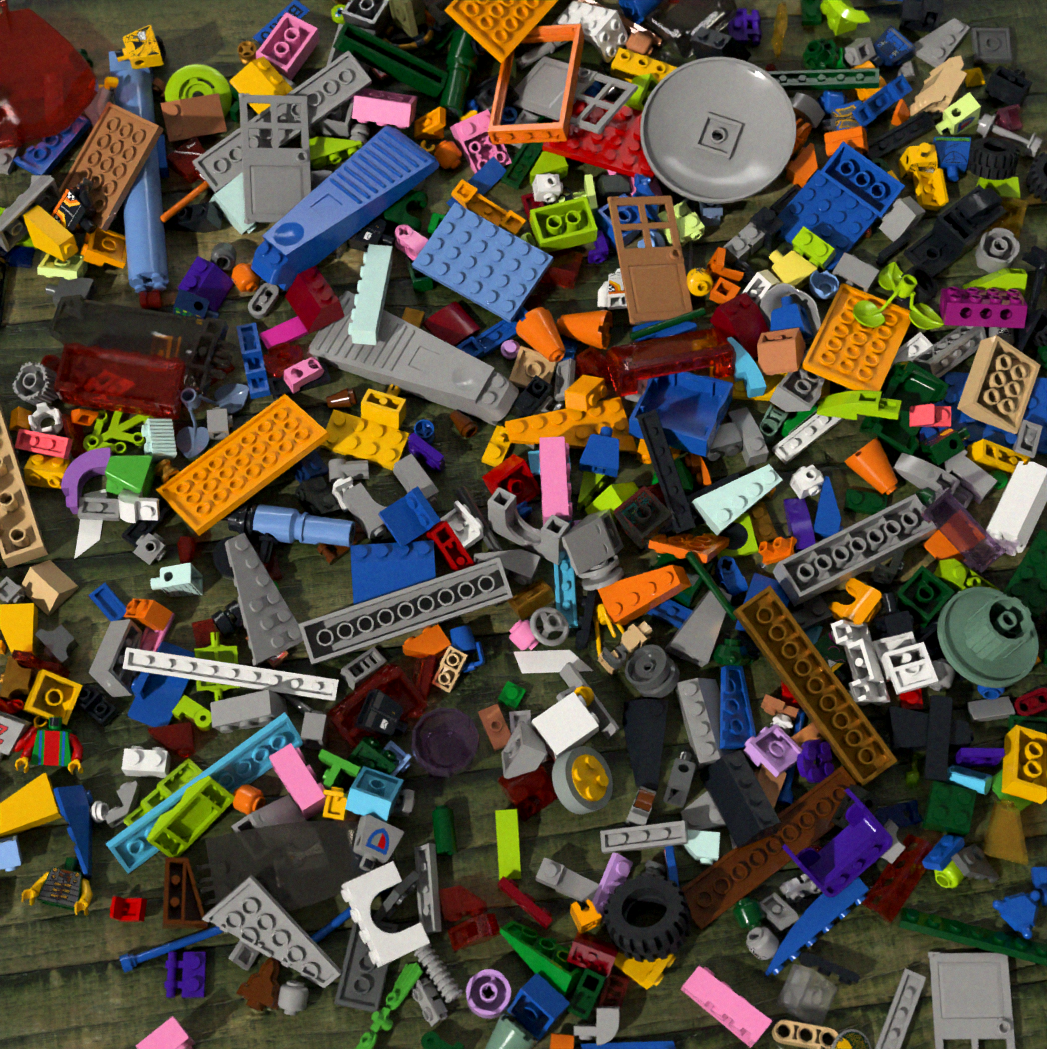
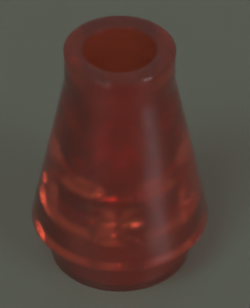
M179 537L177 547L180 564H192L198 544L195 537Z

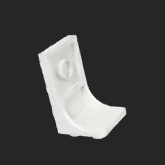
M572 1L552 24H581L585 40L596 47L606 63H609L615 57L619 47L622 48L629 38L616 10Z

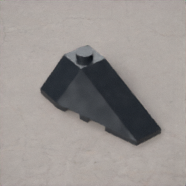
M640 699L624 703L622 725L636 788L642 786L651 790L658 789L668 701Z

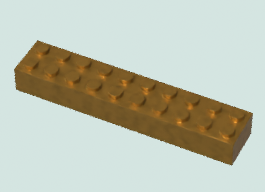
M771 586L765 588L733 612L824 740L830 744L832 751L858 786H864L897 762L892 752Z

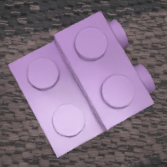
M774 724L770 728L764 727L756 738L754 736L750 737L745 742L746 748L743 751L757 767L763 764L777 778L797 763L798 753H801L802 749L777 724Z

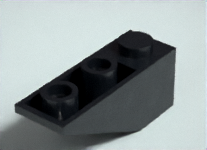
M210 202L185 206L168 221L164 222V229L198 233L219 231L223 213Z

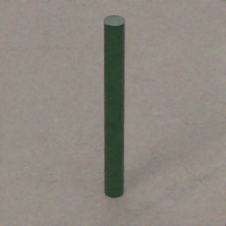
M702 307L629 333L631 341L704 316L706 312Z
M689 551L685 557L732 620L737 619L733 613L735 611L733 606L695 554Z

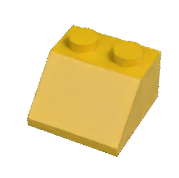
M42 669L38 671L22 711L34 716H40L45 720H49L51 716L62 717V724L67 725L83 685Z

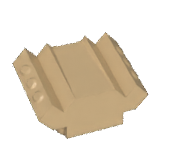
M961 56L951 57L930 71L931 77L923 81L925 85L920 93L913 98L915 103L908 107L910 116L918 115L923 111L932 114L940 110L943 118L944 110L955 103L967 77V73L961 71L964 65Z

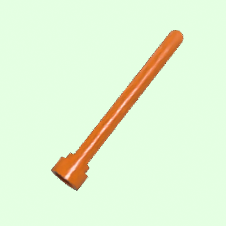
M206 180L160 216L161 222L168 221L207 190L210 186Z

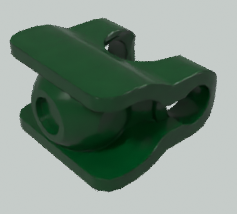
M410 190L384 211L388 230L395 232L399 225H408L419 233L422 227L421 221L409 215L408 212L412 209L425 208L428 204V196L423 192Z

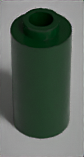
M448 805L437 806L436 810L432 811L436 855L449 856L457 854L453 809L449 808Z

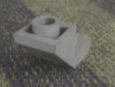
M136 781L126 782L116 791L124 806L121 808L119 806L108 812V815L104 816L111 828L123 823L124 818L134 811L141 791Z

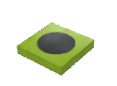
M749 512L741 515L719 534V536L730 539L729 546L717 555L718 561L723 556H730L735 559L758 553V546Z

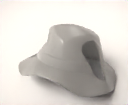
M787 283L777 284L764 294L759 309L769 332L771 329V312L782 307L781 298L791 296L793 297V303H798L805 308L813 337L816 335L821 326V320L817 305L811 296ZM813 337L804 339V342L807 343V342L810 341Z

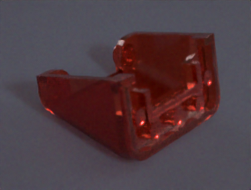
M392 663L385 665L325 714L330 724L353 750L365 735L374 737L378 741L384 737L354 727L369 690L379 689L402 706L403 712L400 717L402 720L408 717L418 718L424 714L425 708L428 706L427 702L399 665Z

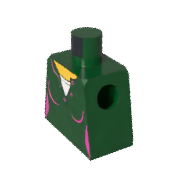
M828 631L814 646L839 681L843 682L848 676L841 670L840 666L847 661V658Z

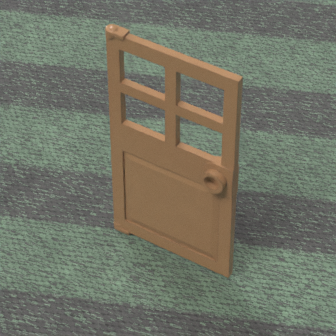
M671 195L608 197L630 324L665 321L693 311ZM665 204L668 222L648 223L645 205ZM638 206L641 223L620 224L617 207ZM670 229L673 246L652 247L649 230ZM642 230L645 248L625 249L622 231Z

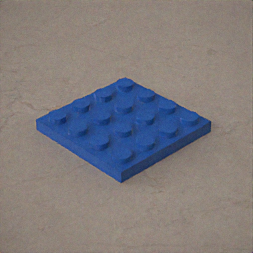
M819 169L777 216L785 224V240L791 245L792 240L804 226L835 249V257L825 268L829 273L835 269L844 252L848 254L879 218L870 209L821 175Z

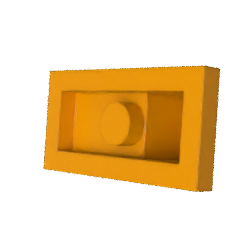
M438 107L414 121V138L443 139L444 126H446V109Z

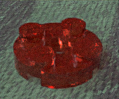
M287 342L270 347L268 349L269 353L263 356L266 370L276 378L282 377L284 370L304 360L301 347L298 345L296 347L290 346V343Z

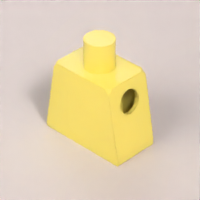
M775 250L769 256V259L774 263L771 273L781 283L790 284L796 289H801L810 281V275L817 270L816 266L795 251H790L783 256L778 250Z

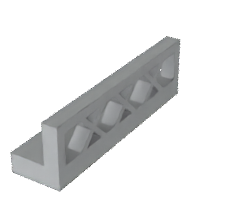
M959 326L914 358L913 363L919 367L926 368V371L940 378L978 350L981 340L986 339L984 327Z

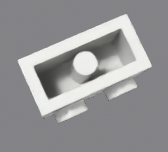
M131 746V749L124 748L122 771L126 776L165 778L170 772L171 756L168 751L160 747H153L152 750H144L140 746Z

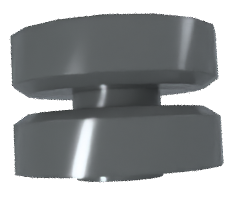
M645 645L637 649L629 657L625 666L626 678L647 699H660L667 696L679 681L680 672L678 666L657 645Z

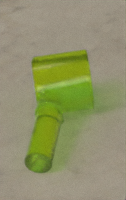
M912 755V772H906L905 774L908 785L916 784L920 777L917 771V755Z

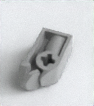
M962 450L945 461V471L959 479V485L974 495L972 499L980 505L992 491L997 480L967 458L968 452Z

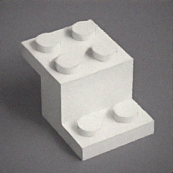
M913 632L872 641L885 683L892 681L897 695L938 683V678L924 642L917 644Z

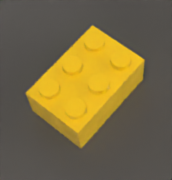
M1015 725L1005 735L1001 792L1042 804L1047 799V734Z

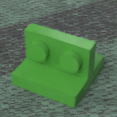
M322 749L318 755L321 767L326 769L322 778L325 790L331 791V787L339 788L344 778L354 782L361 771V767Z

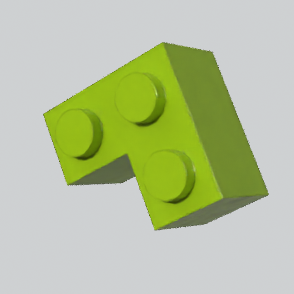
M634 482L611 484L585 508L587 514H592L609 509L616 525V520L618 519L614 511L640 490Z

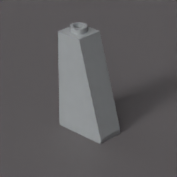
M719 588L730 602L732 595L726 593V590ZM710 590L706 592L664 649V651L700 667L709 662L726 611Z

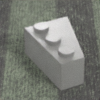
M131 619L111 621L88 672L112 697L132 696L133 694L130 686L132 676L136 675V671L122 668L126 647L140 649L142 631Z
M269 689L210 703L212 727L221 733L264 727L284 712L288 716L286 699Z

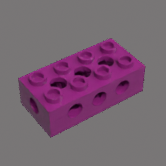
M948 287L947 289L941 288L939 313L944 325L1024 328L1028 306L1022 293L1016 289L999 291L995 288L979 290L974 287L967 289Z

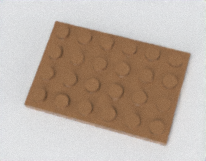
M108 102L59 189L60 195H63L67 187L79 189L77 185L83 183L84 177L91 180L93 187L90 190L93 207L96 209V215L92 221L97 224L98 228L107 231L164 129Z

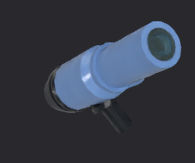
M247 502L240 505L221 519L228 521L229 531L238 532L239 534L245 533L247 537L249 536L252 539L258 535V542L261 543L258 557L263 564H270L273 546H277L278 542L293 543L299 540L300 543L317 545L318 543L351 547L350 545L353 544L355 537L354 521L312 516L308 512L300 514L297 509L258 503L252 504Z

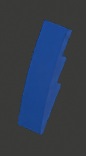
M256 322L236 326L251 399L270 396L271 393Z

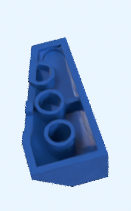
M83 785L54 788L53 791L60 812L66 822H69L67 831L72 841L76 843L74 850L82 872L89 879L92 877L93 818L90 815L91 803L94 802L90 790H86Z

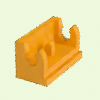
M589 899L586 900L589 908L585 907L583 910H581V906L577 902L571 904L570 914L580 933L591 930L601 923L602 916L600 913H597Z

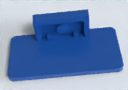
M162 642L157 650L160 653L194 658V652L168 642ZM141 672L139 677H135L131 686L135 699L128 711L129 718L161 731L167 730L173 718L172 711L181 700L190 679Z

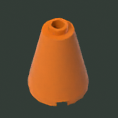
M544 307L535 308L525 314L526 318L522 322L519 320L516 325L518 336L548 361L559 362L562 360L566 349L551 312L548 309L545 310Z
M608 310L565 314L557 319L556 327L560 335L599 349H607L612 334H609L610 327L613 328L612 312Z
M877 437L844 461L848 467L881 494L886 492L889 495L897 489L895 484L898 483V480Z

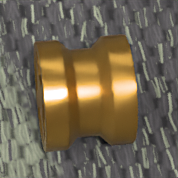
M250 41L240 43L237 49L240 62L248 65L251 61L256 60V46Z
M164 459L155 466L153 472L161 477V481L164 484L180 471L172 466L170 459Z

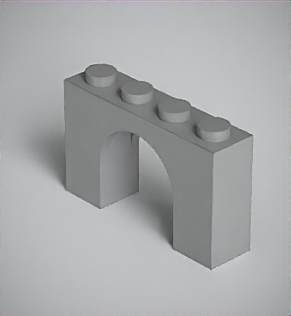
M412 453L394 464L393 473L401 482L407 494L418 486L431 506L437 502L439 490ZM361 483L343 492L342 502L368 538L371 539L374 536L379 537L383 535L388 528L378 513L387 507L376 503Z
M500 487L497 488L488 500V526L490 529L559 566L567 554L561 537L570 530V523L551 515L541 530L535 529L527 524L518 514L516 496Z

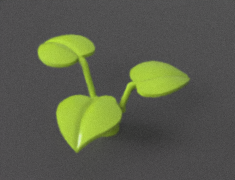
M896 262L887 265L878 276V282L882 288L894 291V294L878 309L874 303L863 300L856 303L853 308L854 318L859 323L875 328L884 323L885 317L881 312L897 295L901 298L910 296V309L912 311L909 313V319L915 326L929 330L944 325L942 319L929 306L923 303H916L914 306L916 292L913 290L917 285V280L912 275L907 274L900 281L904 273L899 269Z

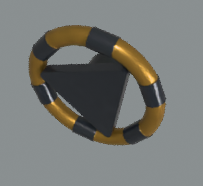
M427 21L417 26L426 28V35L417 28L418 35L410 37L397 26L391 25L384 31L381 39L403 51H410L427 44L435 35L433 25ZM396 32V33L389 39V36H390L392 33Z

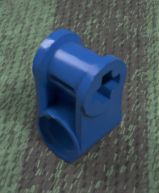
M730 556L721 557L715 568V573L722 588L732 597L747 591V582L735 560ZM722 565L729 567V570L727 571L726 568L722 569Z

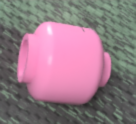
M520 619L509 630L511 633L509 635L510 640L520 650H526L527 648L532 650L539 643L531 632L529 620L522 621Z

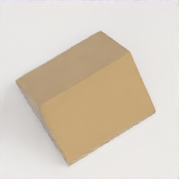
M50 560L30 567L21 584V587L26 592V596L47 616H50L79 588Z

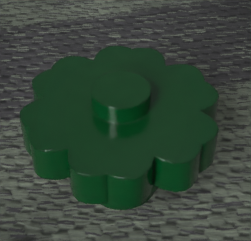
M825 38L813 40L807 45L803 53V58L805 59L803 66L806 70H829L836 66L840 58L837 54L840 49L832 39L828 41Z

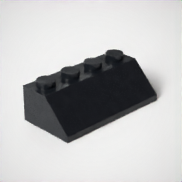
M741 750L721 757L700 774L705 788L738 849L777 834L781 822Z

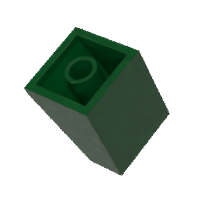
M659 553L656 558L658 562L654 567L651 565L647 572L670 565L683 567L692 586L671 597L670 600L689 609L705 585V582L687 558L679 559L670 553ZM709 561L702 565L710 575L713 563Z

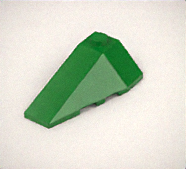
M513 920L500 928L499 932L534 973H538L542 978L546 979L558 993L565 997L577 987L585 968L567 962L571 945L566 948L557 944V939L550 937V939L538 936L536 930Z

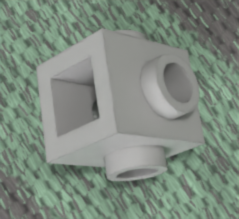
M150 533L147 535L143 534L136 542L138 547L133 553L147 564L152 565L155 560L160 561L167 551L164 550L166 545L163 544L165 539L157 533L153 535ZM153 544L154 549L152 551H149V545Z

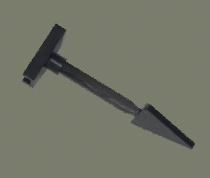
M1035 245L1032 247L1031 252L1023 253L1021 259L1036 268V276L1027 305L1025 327L1015 328L1016 349L1021 352L1043 313V310L1040 308L1036 310L1044 277L1047 275V252Z

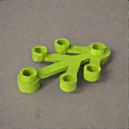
M116 401L113 404L114 414L109 429L101 434L102 429L108 421V415L104 410L97 411L99 415L96 418L97 421L93 433L86 436L83 441L85 450L88 452L98 448H111L112 452L117 455H125L127 453L125 443L117 442L112 444L106 442L112 438L131 442L136 446H142L145 443V437L142 436L141 432L130 434L125 433V431L142 422L145 424L148 418H156L154 409L152 407H143L138 415L120 424L122 415L126 411V406L123 401ZM119 405L123 406L120 410L116 409ZM145 412H150L148 416H144ZM100 415H105L104 419H98ZM137 437H142L140 441H135ZM91 441H96L94 445H90ZM119 447H124L122 451H117Z

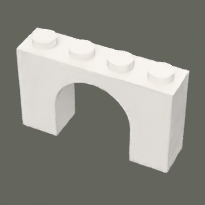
M393 861L342 885L343 890H341L344 901L346 903L349 902L351 906L350 914L353 921L359 924L361 929L359 931L360 937L364 943L368 944L370 949L369 957L377 967L430 943L421 922L399 933H386L378 929L371 919L370 906L373 898L378 893L402 882Z

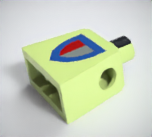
M970 92L944 110L943 120L936 125L939 134L942 135L949 131L952 136H956L978 123L981 106Z

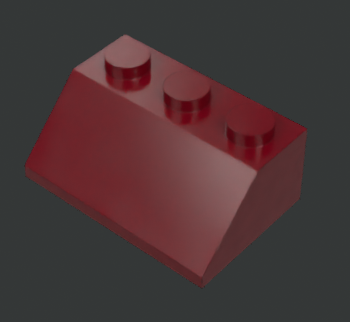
M316 266L299 273L285 295L286 300L309 334L345 317L340 300Z

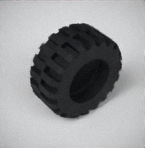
M647 874L645 877L638 875L633 880L627 879L624 881V885H619L614 890V895L611 894L609 896L608 904L605 905L604 921L616 949L623 953L625 957L629 959L634 957L635 961L643 962L644 960L655 962V959L661 958L663 960L668 958L667 955L670 953L672 955L679 951L678 947H682L686 943V937L690 936L693 924L691 911L683 890L677 886L676 882L671 879L667 880V877L661 875L655 877V874ZM647 909H662L666 911L664 917L652 926L640 928L630 925L636 915Z

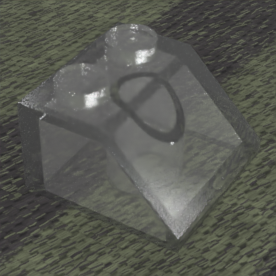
M793 964L776 1005L790 1015L811 1025L822 1027L838 987L814 969Z

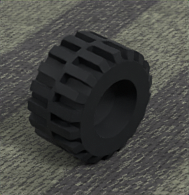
M980 138L974 140L971 143L967 165L968 170L976 176L985 179H1009L1016 173L1020 149L1013 143L1000 138Z
M1045 152L1035 158L1026 176V186L1030 187L1029 193H1033V197L1041 199L1040 202L1043 203L1047 201V177L1045 176L1047 173V154Z

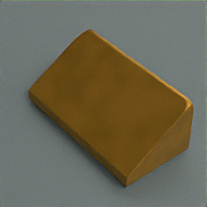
M540 578L514 595L513 599L507 601L517 616L524 620L539 608L553 601L555 596L552 588Z

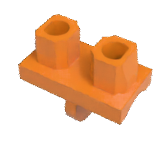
M781 536L777 537L773 543H768L767 541L760 542L758 553L763 556L762 563L769 565L794 555V545L797 543V539L794 537L785 539Z

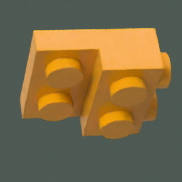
M98 227L92 234L86 232L83 242L87 244H83L80 253L84 255L83 261L102 267L105 262L122 269L124 268L127 260L124 235L110 230L104 231Z

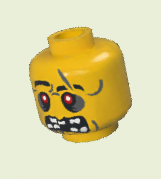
M702 267L693 268L688 272L686 277L689 291L696 296L707 295L713 287L710 273Z

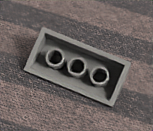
M41 176L37 181L32 182L30 187L23 194H20L10 207L3 211L0 216V247L7 252L28 233L23 214L36 205H39L48 213L60 200L61 195L54 178Z
M695 678L678 682L675 692L697 770L710 767L721 757L736 752V749H720V692L716 679Z

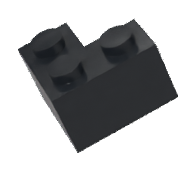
M903 0L900 8L899 29L933 32L938 28L943 13L944 0Z

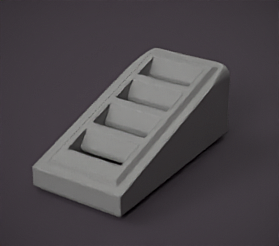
M373 646L341 669L340 676L354 690L383 667L387 660ZM370 656H372L375 659V661L377 662L376 664L372 662V660L369 658ZM364 661L370 667L369 669L363 664ZM357 667L363 672L362 674L356 669Z

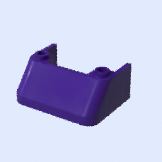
M849 788L844 791L855 802L848 808L845 815L846 820L850 824L818 853L813 848H805L795 855L786 844L782 846L799 868L827 897H835L881 857L893 843L892 836Z

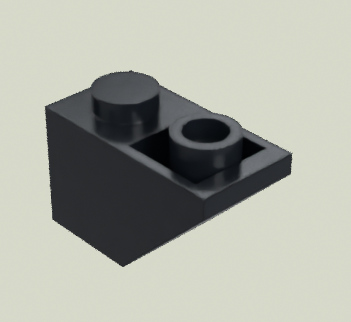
M535 375L514 402L512 415L518 419L533 416L546 400L552 385Z

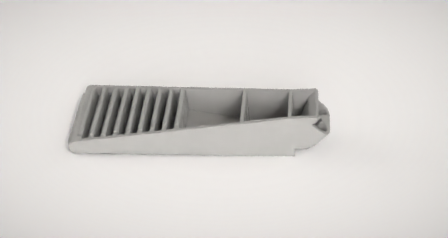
M345 291L343 296L339 297L345 317L319 329L308 347L306 355L309 358L316 357L319 362L387 386L393 384V388L396 385L403 392L454 410H459L494 426L507 415L519 393L518 388L505 376L495 372L494 367L383 310L377 344L352 343V335L348 334L349 323H353L351 313L352 308H356V306L354 305L355 294L349 291Z

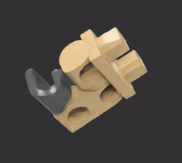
M645 621L637 627L632 624L622 634L620 646H617L611 653L606 647L603 648V652L598 657L599 663L612 676L626 665L629 657L637 649L646 645L651 638L650 634L653 630Z

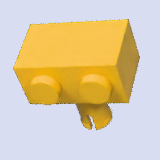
M391 384L386 393L368 388L361 401V418L399 429L406 417V399L398 397L401 392L400 388L395 385L393 389L394 385Z

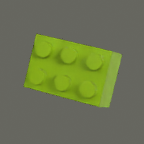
M587 196L530 210V225L538 249L545 253L597 241L598 229Z

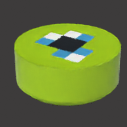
M339 4L332 8L331 16L335 23H345L342 11L346 5Z

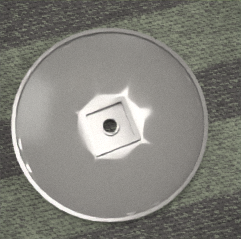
M702 58L676 68L666 75L653 89L642 112L640 123L641 145L652 171L674 192L703 203H732L761 192L783 172L795 145L796 119L793 106L786 92L763 69L736 58ZM720 133L723 135V138L721 140H714L712 135Z

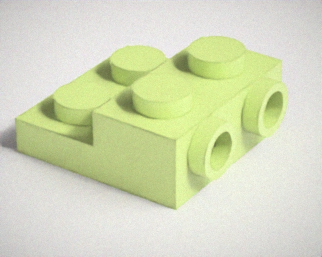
M685 201L673 206L681 247L691 240L696 241L704 235L705 226L695 212L692 213ZM666 210L658 213L657 216L662 222H668ZM670 229L657 230L663 236L666 246H673Z
M47 253L37 267L38 275H45L49 278L64 277L68 280L77 279L78 277L83 278L88 270V262L83 261L84 255L74 254L64 262Z

